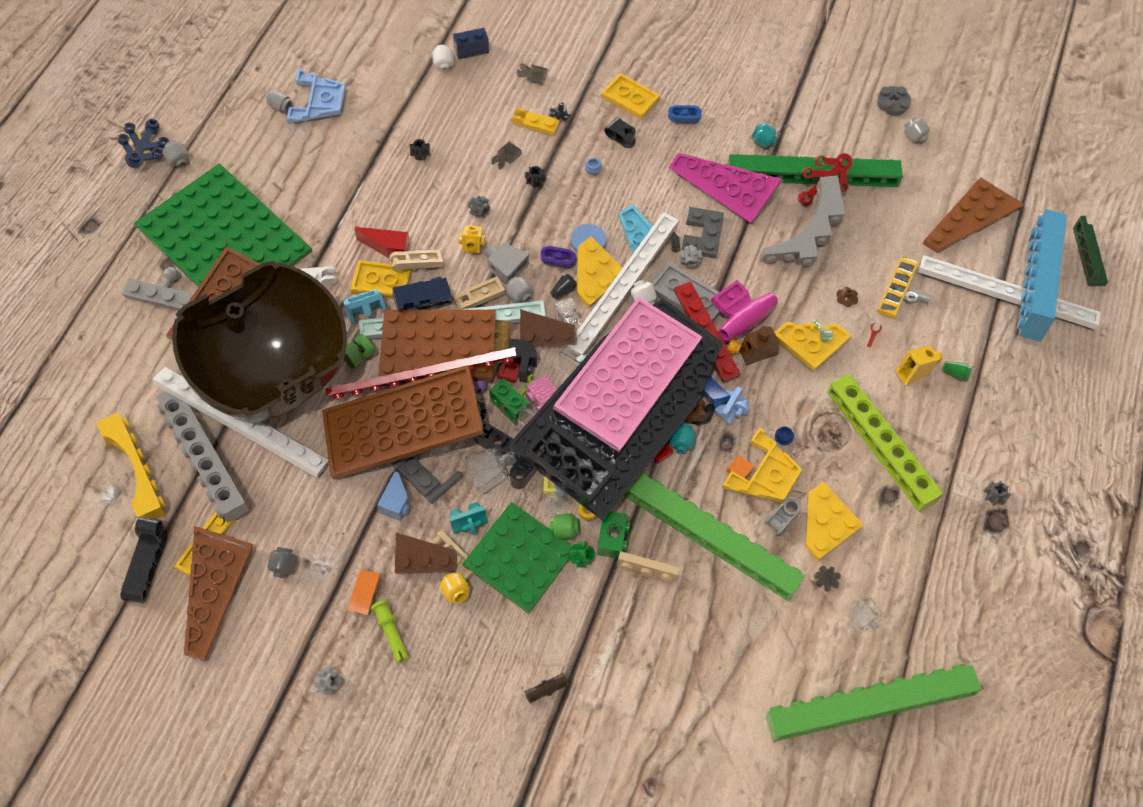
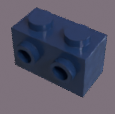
M484 27L453 34L454 50L458 60L489 53V38Z

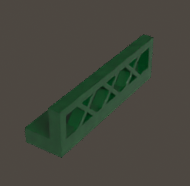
M1080 216L1073 227V232L1087 285L1106 286L1108 279L1093 225L1087 223L1086 216Z

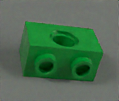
M610 512L605 520L602 521L597 555L619 558L620 551L626 552L628 540H624V534H629L630 528L627 514ZM614 532L617 533L619 536L611 537L609 534Z

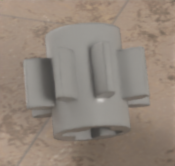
M693 245L686 246L684 251H681L680 263H685V266L688 268L698 266V263H701L702 251H697V247Z
M330 667L323 668L321 672H316L317 676L315 677L314 684L317 692H323L324 695H332V691L339 690L341 678L338 671H332Z

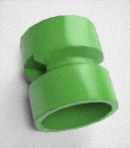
M359 334L352 339V344L347 343L345 362L353 369L363 363V358L368 359L375 354L373 345L363 334Z

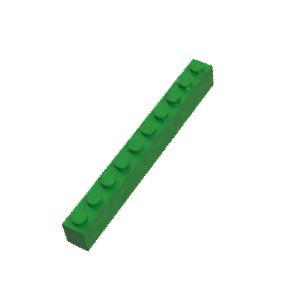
M729 154L727 165L751 172L782 178L783 181L781 183L816 184L820 177L804 178L802 171L805 168L831 170L835 166L827 164L817 166L815 164L816 157ZM819 158V163H820V164L823 163V159H822V158ZM852 158V166L847 170L846 182L849 186L899 187L903 178L901 160ZM843 159L842 164L846 165L847 161ZM807 170L806 175L810 176L811 172Z

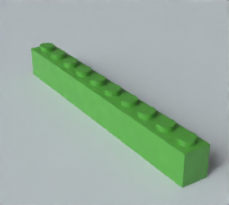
M645 472L639 476L624 495L625 498L788 602L805 577L798 568L790 567L780 557L773 556L763 546L752 543L747 536L736 533L728 524L717 521L712 514L698 509L696 504L690 501L687 502L677 492L670 491L661 482L649 478Z
M964 664L953 666L952 670L945 671L944 668L937 669L930 675L925 676L924 673H919L912 676V679H895L891 684L885 685L884 682L872 685V688L869 689L858 687L847 694L841 691L825 699L823 696H818L807 703L797 701L792 703L790 707L775 706L766 715V720L772 740L776 742L975 696L982 688L973 665L964 666Z

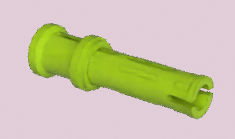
M381 600L373 604L371 610L375 612L378 618V627L385 632L396 663L400 664L402 659L399 654L402 655L404 662L409 659V656L394 624L396 618L390 612L388 607L389 601Z

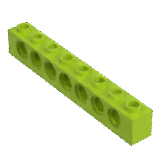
M847 374L830 383L827 391L828 395L917 511L921 512L937 503L943 495L940 486L934 483L928 471L917 461L915 454L909 451L905 446L904 440L898 437L892 425L883 418L881 411L873 405L870 397L862 391L857 380L853 379L850 374Z

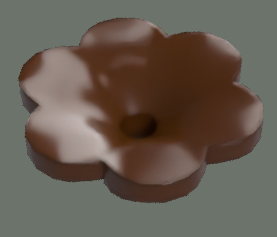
M844 287L842 290L837 291V302L839 304L851 307L852 304L858 303L857 291L849 287Z

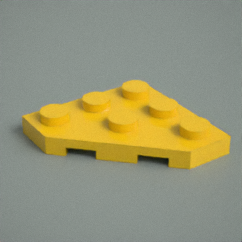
M592 236L579 245L577 249L576 296L588 308L604 295L623 269Z
M785 322L775 331L779 343L813 372L846 344L852 336L838 324H830V326L819 325V323L796 325L793 322Z
M824 481L808 493L805 547L817 561H820L862 529L864 524Z

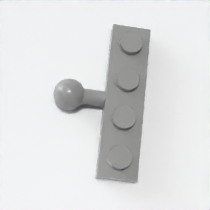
M168 267L164 270L163 276L165 280L162 286L129 278L123 292L125 298L177 311L186 305L194 294L169 288L171 283L177 280L179 276L177 269L173 267Z

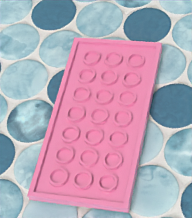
M638 297L558 399L553 409L620 452L700 343L702 336Z

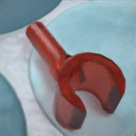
M872 323L868 347L872 346L876 335L882 331V325H880L878 331H874L875 323Z

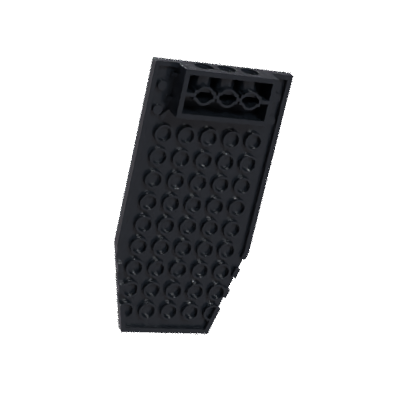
M663 298L654 303L653 306L702 336V339L620 452L553 409L555 403L609 334L599 341L507 447L602 521L605 520L695 409L723 344L721 340Z

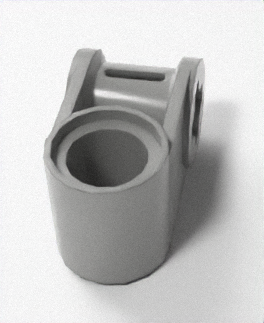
M796 498L786 499L766 518L764 523L772 526L777 531V534L781 536L798 518L802 507L801 502ZM787 507L794 508L795 512L788 511Z

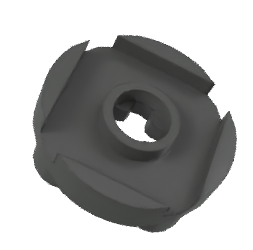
M884 86L881 88L876 102L880 110L884 109L886 114L898 116L904 114L909 109L911 97L903 86Z

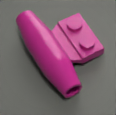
M738 279L710 300L722 314L730 316L718 330L722 340L726 342L745 334L765 319L778 304V299L773 293H767L751 301L749 291Z

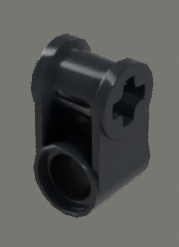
M616 117L604 128L607 137L623 147L632 148L635 145V128L624 122L621 118Z

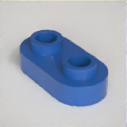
M673 105L668 110L669 120L677 123H696L701 119L702 110L695 105Z

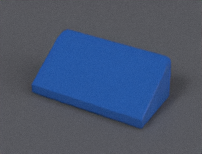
M709 375L701 394L717 408L730 399L731 396Z

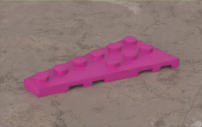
M678 153L669 165L670 169L751 224L783 181L782 178H775L766 174H759Z

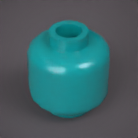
M766 123L758 124L751 135L753 142L763 148H768L769 145L773 146L778 139L775 136L777 133L776 129Z
M682 424L670 438L669 444L675 449V452L685 454L694 448L696 432L692 429V426Z

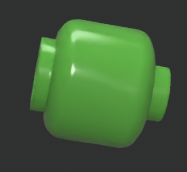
M572 513L556 514L554 520L550 521V530L554 532L555 537L558 539H575L576 535L580 533L579 518H576Z

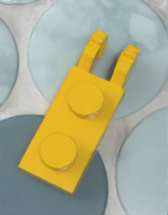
M516 108L514 111L515 115L511 117L513 124L550 136H555L560 125V120L530 111L527 112L523 108Z

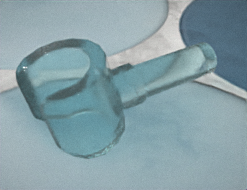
M815 320L814 324L820 331L821 341H832L833 331L825 330L820 322Z

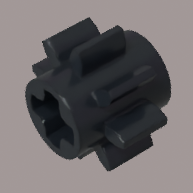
M415 139L413 144H409L410 156H414L416 160H425L427 155L430 156V144L425 143L424 139Z
M538 166L529 167V172H525L526 184H530L533 188L542 186V181H546L545 169H541Z

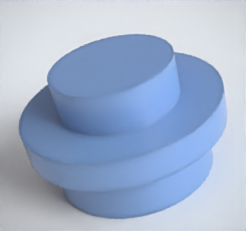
M590 158L585 163V170L590 174H598L602 170V164L599 159Z

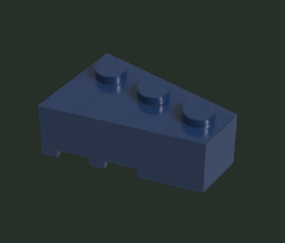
M435 277L429 281H419L413 284L392 287V296L398 312L401 310H424L452 302L447 278Z

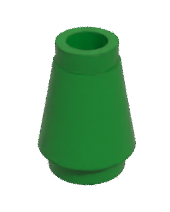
M945 361L942 371L961 381H968L973 367L969 366V363Z

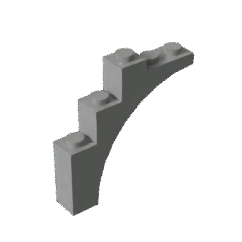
M838 176L820 177L816 185L818 197L816 211L810 224L791 240L777 246L763 248L760 253L761 262L773 263L777 260L792 261L796 259L797 265L810 266L815 263L818 258L816 244L824 245L828 243L832 236L830 224L841 222L845 216Z

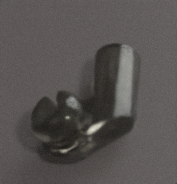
M673 231L668 239L671 241L672 252H679L680 238Z

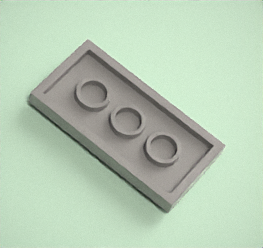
M669 262L652 282L657 296L685 312L674 292V288L691 281L712 321H714L720 314V311L710 300L719 292Z

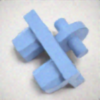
M738 386L735 391L726 390L731 396L730 399L725 401L728 402L727 405L721 404L715 408L716 415L724 418L727 425H731L736 416L740 417L741 414L747 415L750 411L747 405L748 401L742 395L743 389Z

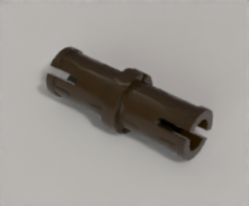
M561 673L547 681L545 679L542 680L540 684L525 690L524 693L531 704L542 697L551 696L553 692L568 686L569 683L565 674Z

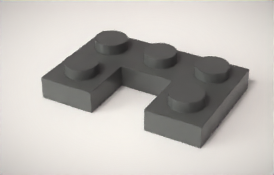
M689 207L686 225L703 227L702 237L684 235L681 251H684L686 246L693 245L697 247V251H702V257L716 259L724 212Z

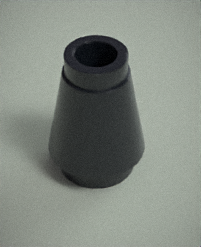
M562 275L550 291V294L557 300L575 289L574 286L577 283L571 275Z

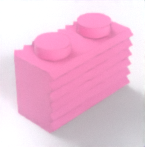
M544 375L527 385L526 397L530 403H535L537 406L536 410L538 411L557 388L547 375Z

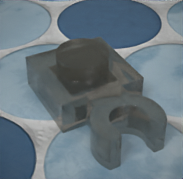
M520 63V70H517V76L527 77V81L541 85L548 74V68L533 64L530 68L526 64Z
M509 141L498 150V155L492 158V164L500 162L498 164V169L500 170L504 168L506 162L511 164L521 156L522 150Z

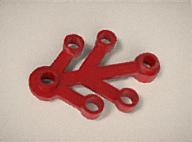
M841 153L836 158L817 156L815 158L817 166H824L825 164L835 166L831 170L805 168L802 171L804 178L835 176L839 172L840 189L841 184L845 185V189H841V192H846L849 189V185L846 182L847 170L852 166V158L847 153ZM819 158L823 159L822 164L819 163ZM843 159H846V165L842 164ZM807 170L811 172L810 176L806 175ZM817 183L809 191L799 193L798 202L801 205L812 203L813 196L817 193ZM805 195L809 196L808 201H805Z

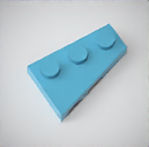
M632 204L619 212V219L633 254L653 226Z

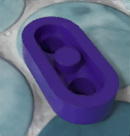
M546 246L541 250L540 258L544 264L570 268L576 263V254L570 249Z

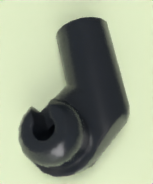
M707 404L705 408L707 419L702 422L692 421V423L698 426L709 423L714 414L715 407L712 404Z

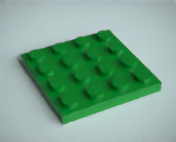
M511 502L465 559L462 566L529 614L568 562L569 550L572 548V545L564 539L556 538L553 531Z

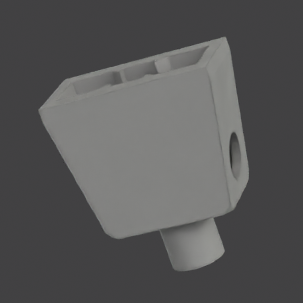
M502 243L497 249L488 246L484 251V255L489 257V270L505 285L512 278L518 277L529 265V254L506 243Z

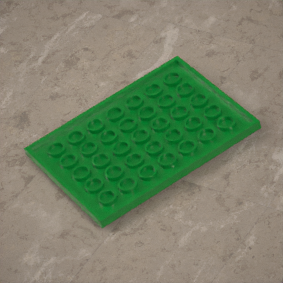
M220 163L134 222L136 228L197 287L200 286L226 247L260 264L275 261L276 263L280 262L294 266L312 252V248Z

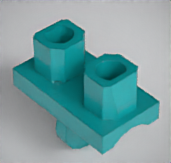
M475 502L468 506V511L461 512L458 508L451 510L449 519L453 533L456 534L470 530L472 535L476 534V527L488 523L484 505L480 506Z

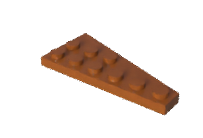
M980 177L925 238L923 244L934 252L939 253L954 245L955 242L968 238L970 234L977 233L996 223L999 219L1008 217L1012 212L1023 209L1025 204Z
M194 526L187 626L184 643L185 656L206 661L249 559L253 544Z

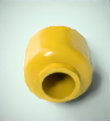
M449 573L441 581L440 590L449 603L460 604L468 598L470 586L462 574Z

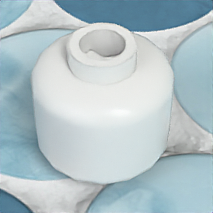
M439 45L433 50L434 67L441 71H448L455 63L452 49L447 45Z
M644 280L635 282V287L630 291L633 301L635 302L640 297L653 305L657 298L653 284L651 282H644Z

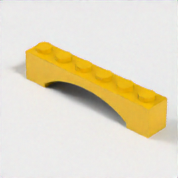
M118 412L97 421V426L107 445L118 447L130 458L136 475V494L134 500L130 502L137 518L141 516L158 519L165 516L163 508L166 507L162 496L158 497L156 491H159L155 480H150L149 478L152 473L148 465H144L142 462L145 457L141 449H136L135 444L138 442L134 433L130 434L128 431L131 426L127 418H122Z

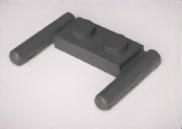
M415 455L397 460L392 464L431 504L463 477V474L457 471L441 485L434 476L413 458Z

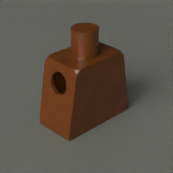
M763 326L759 330L746 335L739 350L746 366L779 354V340L772 327Z

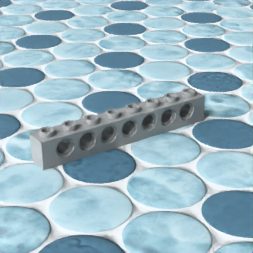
M166 391L157 395L159 404L156 406L161 415L166 413L167 418L164 419L169 429H175L176 432L172 434L177 443L182 442L184 445L181 447V450L186 458H191L192 461L189 464L193 472H199L200 476L197 479L202 488L207 486L209 491L206 492V495L210 502H216L217 507L214 509L219 518L224 517L228 523L248 513L249 510L190 406Z

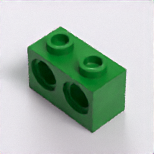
M504 378L489 390L490 401L515 426L530 414V403Z

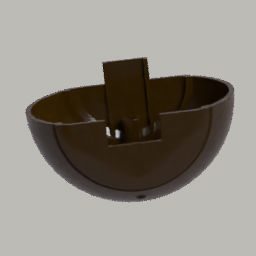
M275 261L262 263L241 275L242 284L210 301L207 294L184 305L175 314L177 318L173 325L172 344L175 360L190 388L212 408L231 417L251 422H261L278 417L303 404L335 377L345 360L347 346L346 324L342 311L333 295L321 282L305 271L288 264L276 263Z

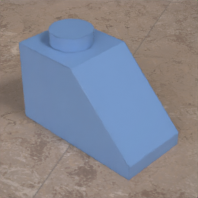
M394 472L377 507L380 514L402 521L403 517L408 515L411 505L409 504V499L399 473Z

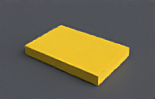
M621 73L601 92L602 98L641 120L657 104L661 97L659 94Z
M358 260L350 291L353 294H363L376 289V291L379 290L380 294L382 293L383 298L393 299L392 287L409 284L412 269H403L400 272H395L392 264Z

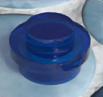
M784 426L776 430L774 437L777 443L789 445L793 442L794 433L789 427Z

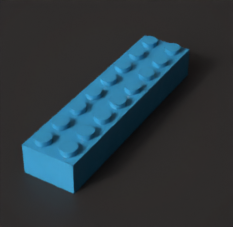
M1045 209L1043 215H1039L1036 228L1033 227L1031 230L1030 238L1032 240L1028 246L1030 252L1026 260L1029 265H1027L1025 270L1027 277L1023 283L1025 290L1021 297L1023 304L1019 311V314L1022 316L1017 325V328H1020V337L1041 342L1055 319L1067 214Z

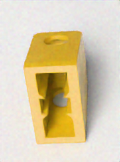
M930 345L908 351L895 372L903 383L908 385L929 375L936 365L942 361L943 356L940 351H934Z

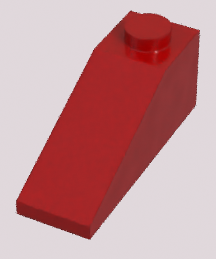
M355 226L356 240L387 258H390L389 256L393 252L408 251L410 240L408 232Z

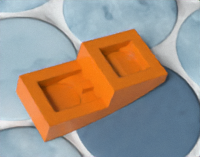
M360 569L351 596L349 611L370 615L381 573Z

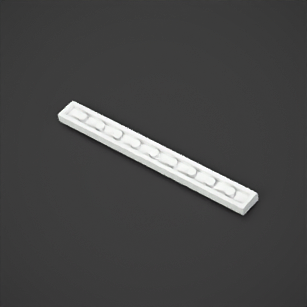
M664 212L576 332L577 345H567V350L578 356L586 354L634 287V283L639 280L679 224L678 219Z
M923 255L918 270L919 273L1018 305L1023 304L1021 297L1025 288ZM1057 298L1055 317L1095 330L1097 329L1101 312Z
M164 367L153 378L154 385L316 478L327 467L328 459L263 422H251L234 418L212 408L190 388L182 376Z

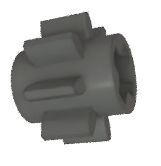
M474 196L468 204V207L471 209L469 213L479 218L486 216L490 210V206L487 204L489 200L484 196Z
M1001 480L997 483L991 481L988 485L989 487H986L984 490L987 493L986 500H989L994 506L999 502L1001 505H1004L1007 501L1006 499L1011 496L1008 493L1009 486H1006Z

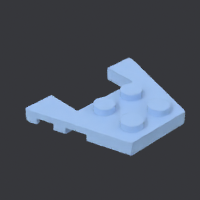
M298 69L296 84L312 86L307 108L289 107L287 122L295 123L340 115L346 91L345 84L328 78L322 79L317 77V74H307L304 70Z

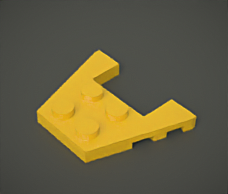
M759 427L750 444L766 452V456L750 481L731 471L722 488L783 503L802 469L786 452L783 453L776 446L777 443L773 439H769L765 431Z

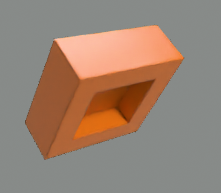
M738 455L726 472L730 474L732 471L746 479L753 471L754 465Z

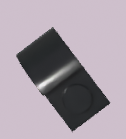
M510 338L508 349L515 348L517 350L518 358H514V363L520 364L519 382L527 383L528 376L532 374V368L537 367L536 349L525 340Z

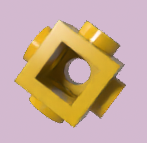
M465 225L463 234L460 233L459 244H462V251L471 254L480 253L481 247L485 246L483 227Z

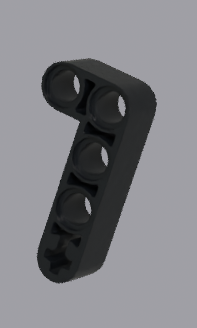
M482 421L484 434L473 437L474 442L513 466L510 470L511 486L515 489L524 488L537 470L518 455L509 453L511 450L507 447L513 440L512 437L489 423ZM495 441L502 442L500 444H494ZM517 475L523 476V478L516 479L514 477Z
M140 516L135 524V534L139 539L121 588L120 598L125 601L144 603L161 558L168 531L162 520Z

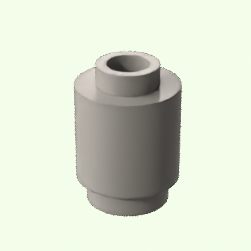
M277 90L269 92L266 97L267 104L280 112L287 113L289 107L293 105L290 97Z

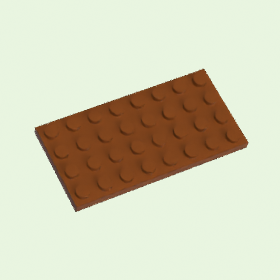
M469 365L322 410L330 476L333 480L484 434Z

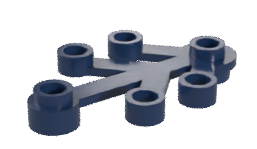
M156 119L146 121L145 132L141 139L137 136L135 132L136 126L133 123L128 122L125 124L124 131L127 134H119L118 143L122 145L127 153L125 161L129 167L138 168L143 164V161L162 159L163 150L161 148H164L169 139L162 136L158 141L148 143L150 137L159 132L160 125ZM129 137L136 147L134 151L129 145ZM153 149L152 153L142 154L145 150Z

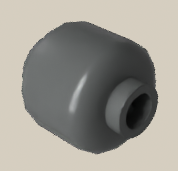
M277 547V550H273L270 553L268 570L274 572V577L285 578L286 574H293L297 560L296 554L293 553L292 549Z

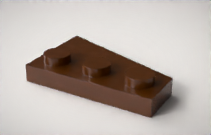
M520 309V340H525L533 346L577 345L575 325Z
M396 532V574L457 572L456 550Z

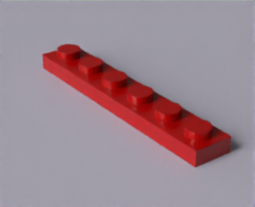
M692 282L676 286L674 292L686 315L723 342L713 365L722 383L740 377L741 373Z

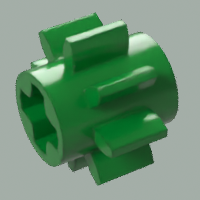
M586 542L572 544V548L569 550V559L571 563H576L577 567L590 565L594 558V551L591 546H586Z

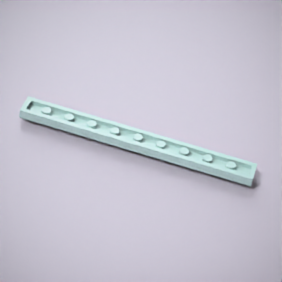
M543 301L469 308L496 309V325L520 323V309L546 316ZM384 318L359 320L360 334H363L367 339L382 338Z

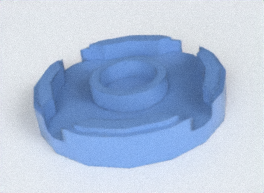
M581 225L572 232V248L577 252L578 246L592 236L604 249L606 245L605 232L596 225Z

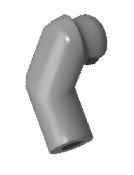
M915 289L906 293L904 300L909 304L917 301L928 304L932 295Z

